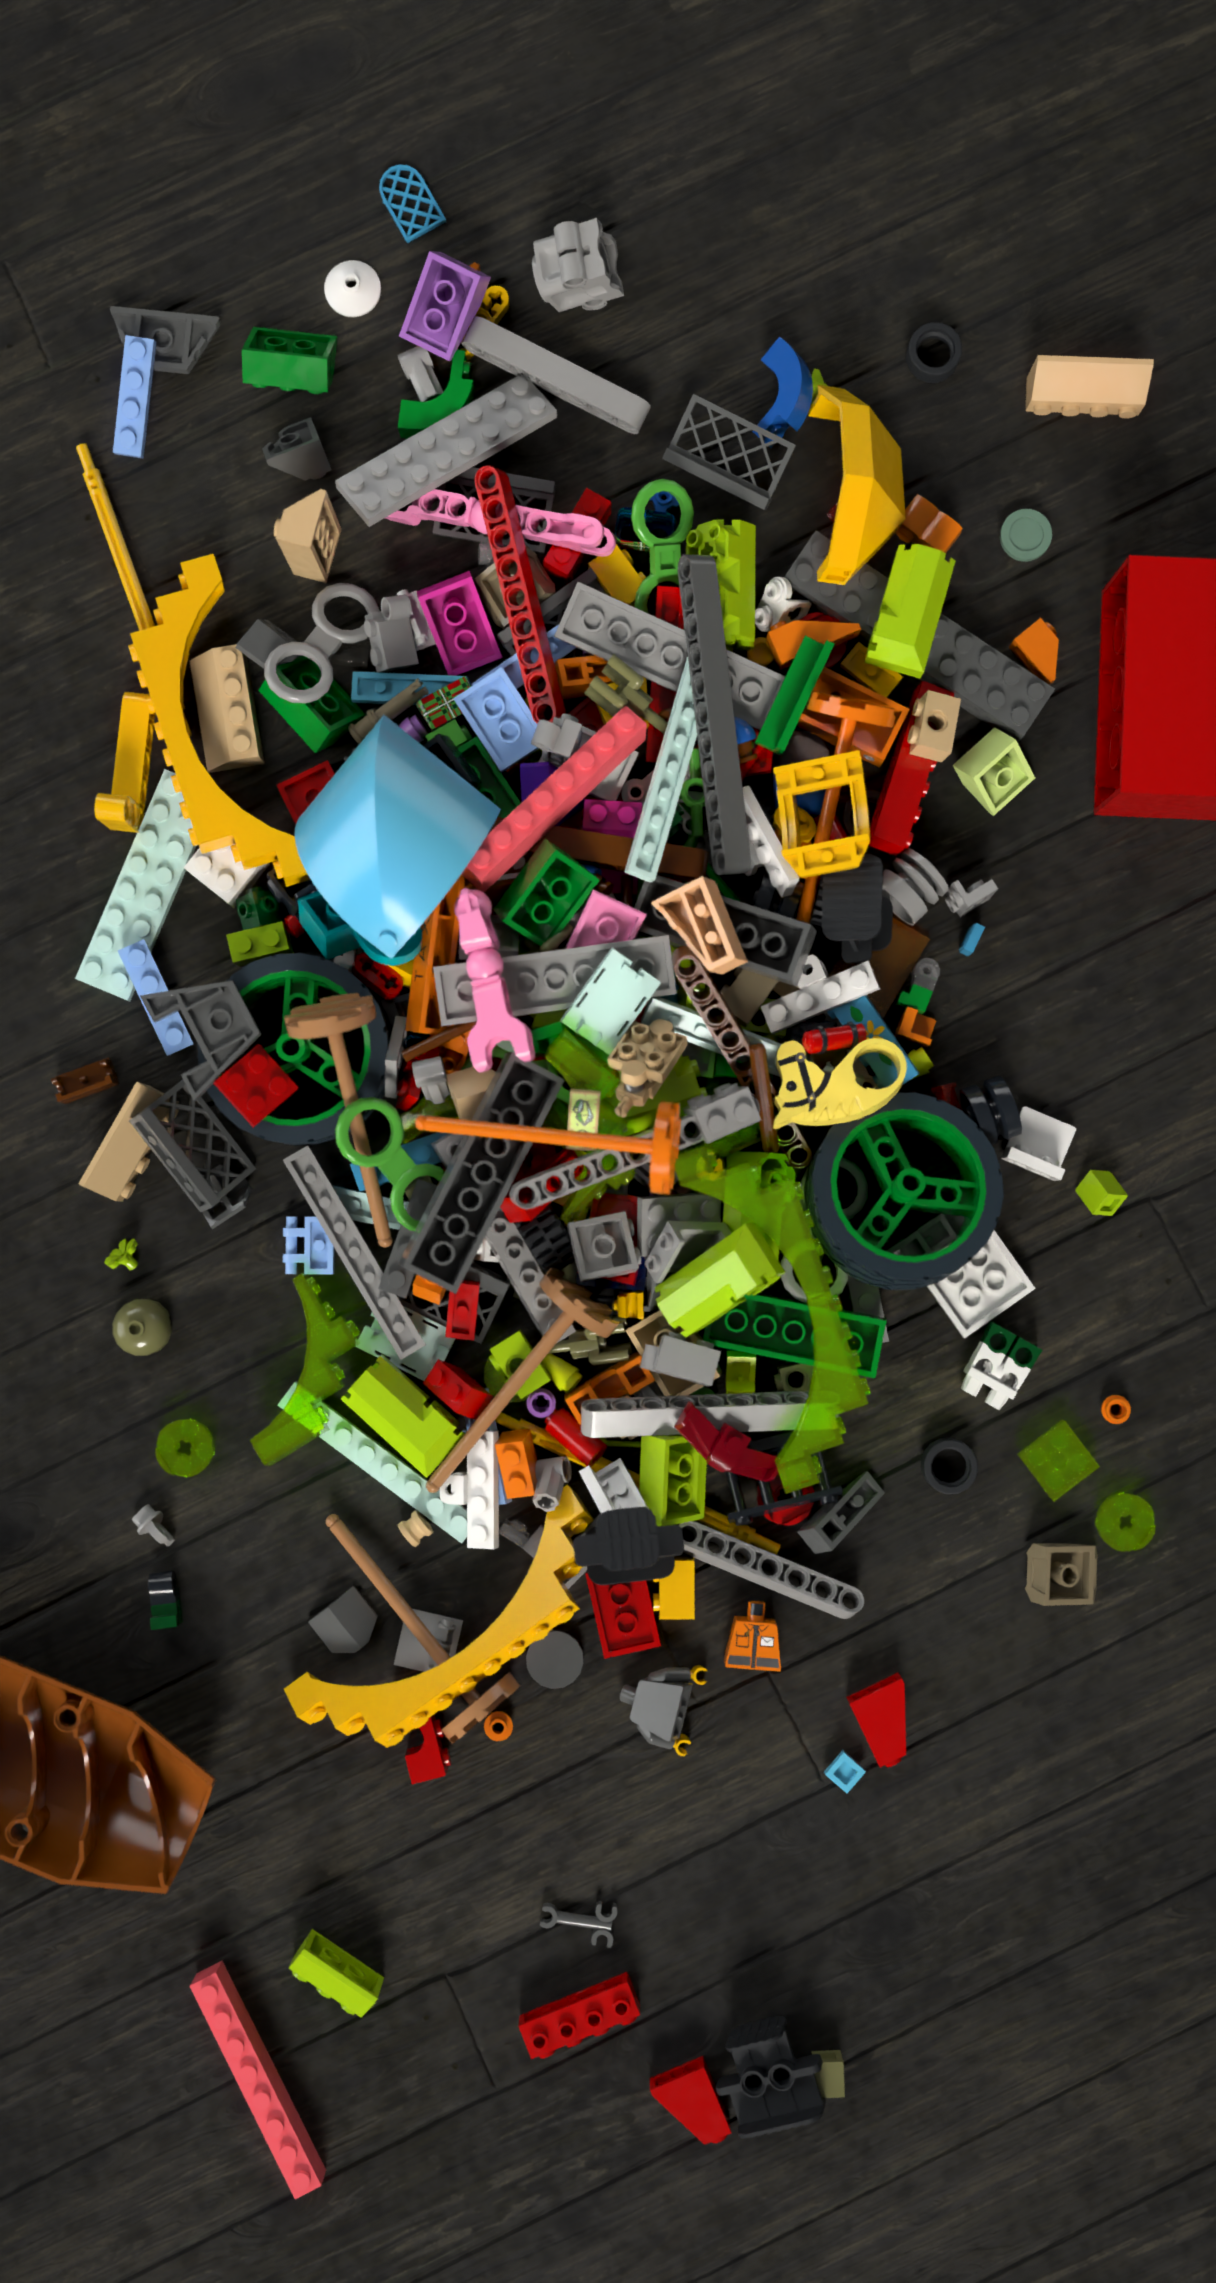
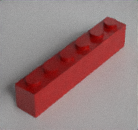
M922 681L913 692L908 707L910 710L904 720L870 825L869 846L897 856L903 849H908L913 840L914 833L910 831L913 823L918 821L922 811L919 803L921 797L924 798L930 786V781L927 780L929 772H932L937 764V761L909 754L911 743H908L907 739L910 728L915 723L916 716L912 715L915 701L920 699L928 690L954 697L953 692L926 681ZM928 721L929 726L932 729L937 730L936 726L932 722Z

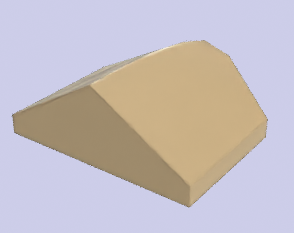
M473 1066L446 1075L447 1084L459 1119L472 1120L496 1073L495 1071L489 1069L479 1073Z

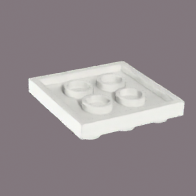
M995 1230L989 1241L968 1263L940 1282L927 1286L963 1338L972 1334L1036 1289ZM951 1241L950 1243H948L947 1245H945L944 1247H942V1248L939 1249V1250H942V1249L948 1247L953 1241Z

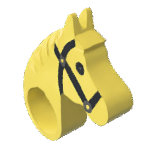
M881 1038L867 1039L857 1044L831 1073L826 1074L816 1064L806 1060L805 1049L800 1043L796 1041L783 1043L778 1049L776 1057V1067L782 1086L779 1090V1095L774 1100L779 1113L774 1120L773 1128L779 1129L792 1122L810 1126L846 1123L876 1112L886 1105L902 1086L907 1069L902 1051L888 1040ZM867 1053L883 1054L895 1064L898 1078L892 1085L883 1089H864L856 1082V1076L853 1071L854 1062L860 1056Z

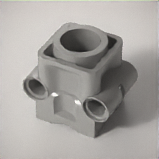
M597 218L579 224L573 221L559 223L554 227V235L536 240L533 243L535 255L532 258V268L537 289L542 299L546 303L549 302L558 312L582 306L585 310H597L606 306L608 300L624 296L622 280L618 275L616 266L618 257L616 240L611 234L602 231V223Z

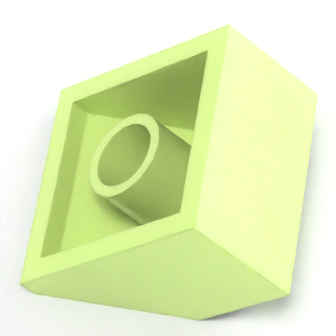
M995 727L953 764L963 785L993 816L1035 779L1016 739Z

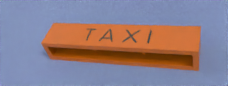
M462 874L420 926L422 931V947L413 962L405 1031L435 1035L447 1029V1026H441L433 967L455 964L459 920L456 917L454 908L455 901L460 895L461 890L464 889L465 877Z

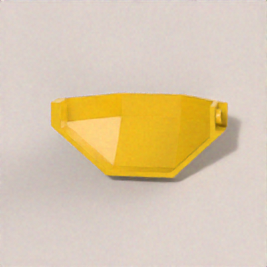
M817 385L818 395L809 409L808 416L840 421L843 458V480L829 553L817 570V582L845 585L896 533L906 519L901 448L867 404L843 388Z

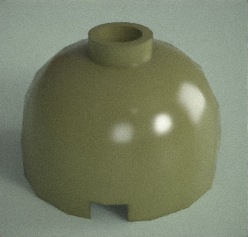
M135 1299L126 1303L116 1313L112 1323V1334L117 1345L125 1352L135 1356H148L160 1351L168 1343L172 1333L170 1315L159 1302L151 1299Z

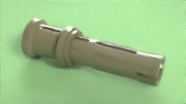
M417 678L379 709H370L367 711V715L359 722L349 724L348 730L356 742L360 744L383 715L393 720L415 702L428 695L429 692L426 686L418 692H414L422 686L423 682Z

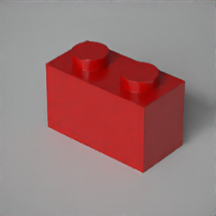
M439 1359L423 1382L427 1388L456 1413L474 1420L480 1416L494 1397L460 1367Z

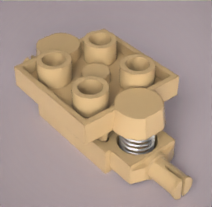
M657 1019L650 1025L633 1021L608 1057V1067L621 1071L620 1084L616 1088V1098L621 1101L615 1108V1113L618 1116L622 1114V1117H625L632 1106H644L648 1098L653 1099L685 1050L687 1036L674 1033L673 1024L670 1021Z

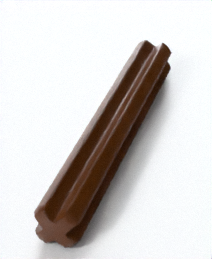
M762 1043L752 1044L749 1046L755 1097L760 1104L759 1115L761 1121H759L762 1148L763 1152L776 1153L779 1150L777 1131L773 1128L775 1116L766 1049Z

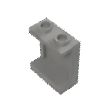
M668 1221L644 1264L654 1282L662 1283L668 1272L679 1271L732 1232L727 1224L723 1222Z

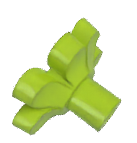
M123 1239L119 1243V1249H114L110 1256L105 1259L104 1263L112 1269L119 1265H125L130 1271L135 1269L138 1262L132 1255L138 1243L135 1239H131L129 1242Z

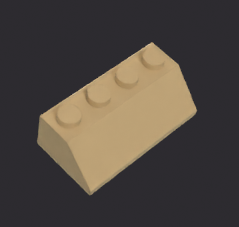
M1038 355L1027 376L1026 411L1034 412L1036 415H1047L1051 412L1062 413L1064 416H1076L1079 413H1085L1093 417H1104L1108 414L1119 415L1121 418L1135 417L1140 414L1146 404L1154 359Z
M320 489L284 509L282 518L276 520L274 536L294 575L327 583L341 527L327 491Z
M237 644L212 648L190 660L208 773L265 764L248 659L245 654L235 648Z
M136 1082L79 1182L81 1186L114 1201L122 1202L124 1198L128 1199L132 1195L136 1184L133 1182L138 1173L143 1174L150 1163L148 1156L152 1150L129 1120L164 1093L150 1085ZM170 1097L164 1102L170 1103ZM158 1106L153 1110V1113L160 1121L168 1122L169 1108ZM175 1109V1118L179 1111L177 1109Z

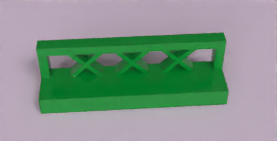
M804 636L754 742L755 744L778 755L785 751L833 649L834 643L826 640L822 644Z

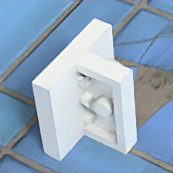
M621 1458L596 1473L590 1466L579 1471L601 1514L615 1509L648 1508Z

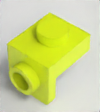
M727 1351L726 1394L755 1393L756 1354L742 1351Z

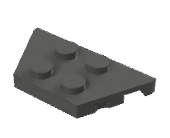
M110 306V312L116 323L123 345L125 344V335L154 339L156 341L153 371L189 374L221 325V320L218 316Z

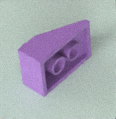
M429 251L399 337L451 361L482 303L491 277L442 252Z

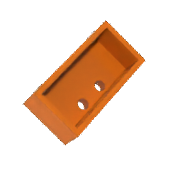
M824 667L810 697L816 691L836 694L843 698L895 709L894 715L896 717L893 727L860 721L856 722L850 752L860 750L861 759L880 768L910 709ZM807 702L796 727L809 731L836 746L842 718L807 709Z

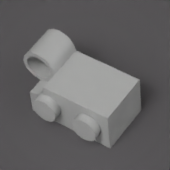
M405 594L383 597L381 600V611L365 615L364 630L370 639L372 648L370 657L378 673L407 669L419 664L409 620L412 607L409 597Z
M562 714L561 718L554 717L552 723L539 720L531 744L542 749L544 761L560 767L578 750L582 740V724L578 723L579 720L568 714Z
M669 1332L668 1336L663 1335L661 1337L659 1347L645 1345L640 1368L704 1386H712L721 1351L713 1349L714 1344L702 1340H697V1343L693 1344L685 1341L686 1337L682 1334Z

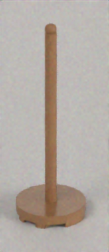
M359 993L322 998L319 1004L296 1007L291 1010V1015L284 1017L288 1035L292 1038L309 1039L328 1036L345 1108L358 1100V1095L342 1032L363 1026L377 1016L373 997H360ZM361 1112L350 1123L355 1150L363 1155H372ZM360 1166L378 1243L381 1247H389L393 1240L375 1167L365 1168Z
M553 1267L540 1280L539 1285L542 1290L563 1312L426 1482V1489L429 1492L435 1493L442 1487L574 1321L604 1338H608L620 1322L611 1319L609 1315L612 1313V1310L606 1304L594 1302L590 1298L593 1292L587 1287L562 1278L565 1272Z
M330 1514L326 1518V1525L330 1527L332 1533L436 1664L440 1665L451 1657L343 1521L339 1520L338 1515ZM509 1672L482 1695L475 1688L470 1692L462 1693L461 1695L469 1706L441 1731L453 1744L521 1685Z

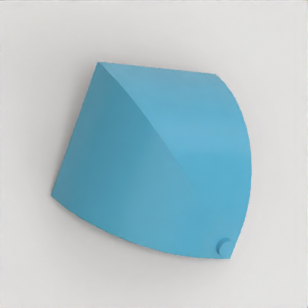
M383 715L299 817L295 826V843L307 874L329 905L356 932L392 959L428 918L467 867L491 830L501 809L388 717Z

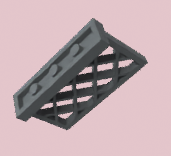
M693 394L670 446L666 449L662 459L763 510H767L796 445ZM696 403L707 407L710 420L695 425L692 412ZM712 410L721 415L714 418ZM727 417L733 420L736 432L721 438L716 421ZM690 420L691 427L685 429L688 421ZM712 423L717 439L701 445L697 428ZM737 423H739V424H741V425H743V426H745V427H747V428H745V429H743V430H739V427H738V424H737ZM693 430L698 447L687 451L678 447L677 445L682 434ZM753 430L759 434L762 445L746 451L741 434ZM738 436L742 452L727 458L722 441ZM763 436L773 441L765 443ZM718 443L723 460L710 463L706 460L703 449ZM779 443L788 448L782 460L771 463L767 451L768 446ZM763 449L768 465L752 471L747 454ZM699 450L702 458L692 453ZM744 456L749 472L740 476L732 474L728 461ZM725 463L727 471L718 467V465ZM777 465H780L779 468H778V470H777V472H776V474H775V473H774V470H773V467H774V466H777ZM766 469H770L773 478L768 491L758 487L754 474ZM750 476V477H751V480H752V483H750V482H748V481H746V480H744V479H742V478H745V477Z
M471 467L440 485L439 490L446 491L447 484L458 485L464 492V496L470 499V496L477 492L475 475L480 468ZM506 473L510 480L512 493L521 504L519 506L527 507L532 501L539 499L547 501L545 511L552 512L557 487L555 481ZM495 474L491 475L488 480L490 489L496 483ZM464 487H469L473 489L467 492ZM520 496L527 497L529 499L523 502ZM438 499V501H437V508L439 507V504H440V500H439V499ZM547 520L543 521L542 528L540 527V525H538L537 528L540 532L545 530L547 526ZM434 521V535L490 544L488 537H486L487 534L474 535L471 534L467 527L456 526L452 530L440 529L441 522ZM461 528H464L467 533L457 531H459ZM510 538L507 540L502 539L504 547L508 546ZM524 539L525 545L533 552L545 554L546 543L540 542V546L527 544Z
M592 568L540 604L544 624L552 626L560 624L562 611L566 609L577 582L593 589L595 588V590L607 595ZM556 615H558L557 622L549 621ZM529 619L526 620L523 626L526 634L532 629V623ZM509 626L497 635V639L512 657L516 654V651L513 648L514 641ZM580 648L573 650L572 658H575L576 651L583 652V650ZM545 680L540 684L537 683L540 691L546 687Z
M183 1079L129 1120L200 1213L215 1206L224 1195L256 1169L202 1097L197 1101L193 1100ZM181 1088L189 1096V1106L176 1104V1094ZM170 1097V1103L164 1102ZM158 1106L169 1108L168 1122L160 1121L153 1113V1110ZM175 1109L188 1111V1126L175 1124ZM195 1113L205 1116L207 1119V1129L194 1127ZM174 1129L187 1131L186 1145L177 1144L174 1140ZM193 1132L206 1134L205 1149L192 1147ZM212 1136L222 1138L225 1142L224 1152L212 1150ZM192 1152L205 1154L204 1169L195 1167L191 1162ZM211 1155L224 1157L223 1172L210 1170ZM230 1158L237 1159L245 1170L240 1174L229 1173ZM210 1175L223 1177L222 1189L217 1193L209 1185Z
M472 1261L464 1280L480 1282L479 1293L488 1291L498 1296L493 1306L482 1309L480 1301H478L477 1315H480L483 1328L480 1334L475 1333L474 1341L482 1344L511 1283L508 1277ZM411 1287L408 1293L410 1301L398 1296L403 1306L446 1327L447 1319L442 1316L439 1307L448 1304L449 1299L442 1301L440 1305L433 1303V1305L423 1308L417 1305ZM435 1308L436 1314L433 1313V1312H431V1311H429V1310H432V1309ZM490 1311L489 1316L486 1320L484 1313Z

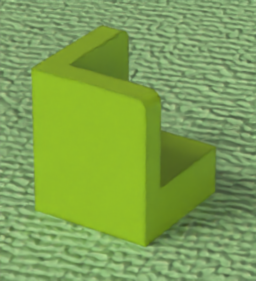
M1090 1170L1076 1188V1193L1092 1215L1113 1216L1128 1197V1194L1109 1171Z

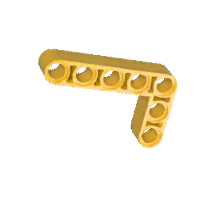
M125 692L122 698L112 793H98L95 800V817L110 830L139 833V828L144 818L154 732L153 723H155L156 713L150 714L145 697L150 696V694Z

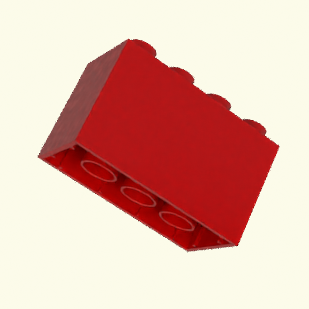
M1129 555L1102 590L1094 815L1216 820V559Z

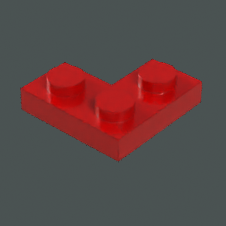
M440 1046L408 1062L404 1060L401 1067L404 1075L398 1084L396 1095H398L396 1108L407 1112L419 1099L421 1087L417 1088L412 1062L438 1057Z

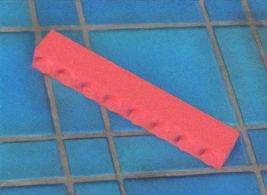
M625 705L486 836L467 867L461 873L462 876L478 890L485 892L646 740L647 723Z
M223 1961L198 1972L190 1984V1988L294 2198L297 2199L322 2186L326 2169Z

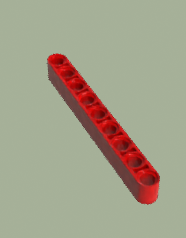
M483 466L475 475V486L531 714L537 724L539 720L548 721L544 711L547 706H550L553 710V716L548 722L552 723L554 717L561 718L562 714H566L510 480L504 471L491 466ZM495 474L496 483L490 489L488 480L491 475ZM502 503L503 513L497 518L495 510ZM508 532L511 540L508 546L504 547L502 539ZM515 561L518 570L514 576H511L509 568ZM522 590L525 594L524 602L521 605H519L517 603L516 597L517 594ZM529 619L532 623V629L526 634L523 626L526 620ZM534 648L539 652V658L535 663L532 662L530 656ZM541 677L546 681V687L542 692L538 689L537 685Z

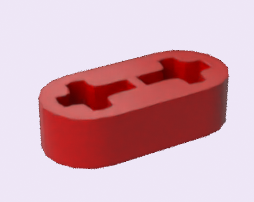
M365 952L360 953L352 964L353 975L380 997L393 999L400 993L403 987V979L390 966L372 960ZM369 963L371 965L370 969L363 971L361 969L362 964ZM389 980L393 981V987L389 989L384 987L385 983Z

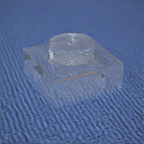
M505 1519L499 1528V1534L521 1548L524 1547L530 1536L526 1532L527 1527L516 1519H512L511 1522Z

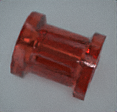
M956 1082L931 1088L932 1093L936 1095V1099L943 1100L963 1110L956 1096Z

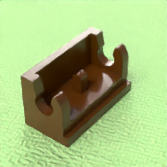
M110 1057L51 1079L52 1084H55L58 1089V1093L55 1094L57 1101L64 1104L120 1085Z

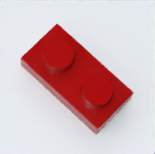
M463 1280L456 1294L451 1291L449 1292L446 1338L475 1339L480 1282Z

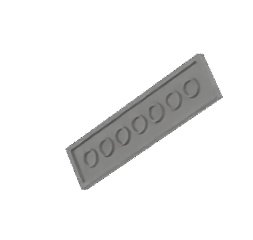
M523 375L517 376L335 480L336 488L370 527L556 419L557 410L528 377Z
M577 582L554 635L555 638L606 661H609L612 655L615 654L640 676L677 693L686 659L688 658L685 630ZM726 650L734 716L747 721L751 727L761 730L785 676Z
M669 935L502 957L504 965L501 976L505 978L513 1016L568 1009L611 947L632 961L629 967L638 972L641 967L661 982L651 997L677 994ZM467 962L433 967L441 1026L477 1021L471 985L473 980L467 973ZM603 968V969L601 970V972L598 974V976L596 977V979L594 980V982L597 981V979L599 978V976L601 975V973L604 971L605 968ZM587 992L583 995L579 1003L576 1005L577 1007L582 1002L584 997L587 995Z

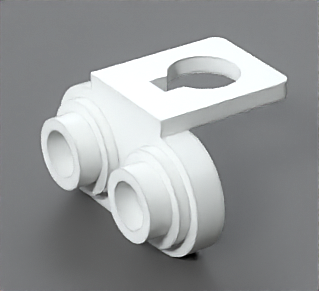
M774 577L766 585L761 601L755 610V624L759 630L769 632L771 631L770 627L778 622L786 621V623L794 620L799 621L807 615L811 602L808 600H792V587L789 580L784 577ZM801 607L800 614L795 619L790 620L788 613Z

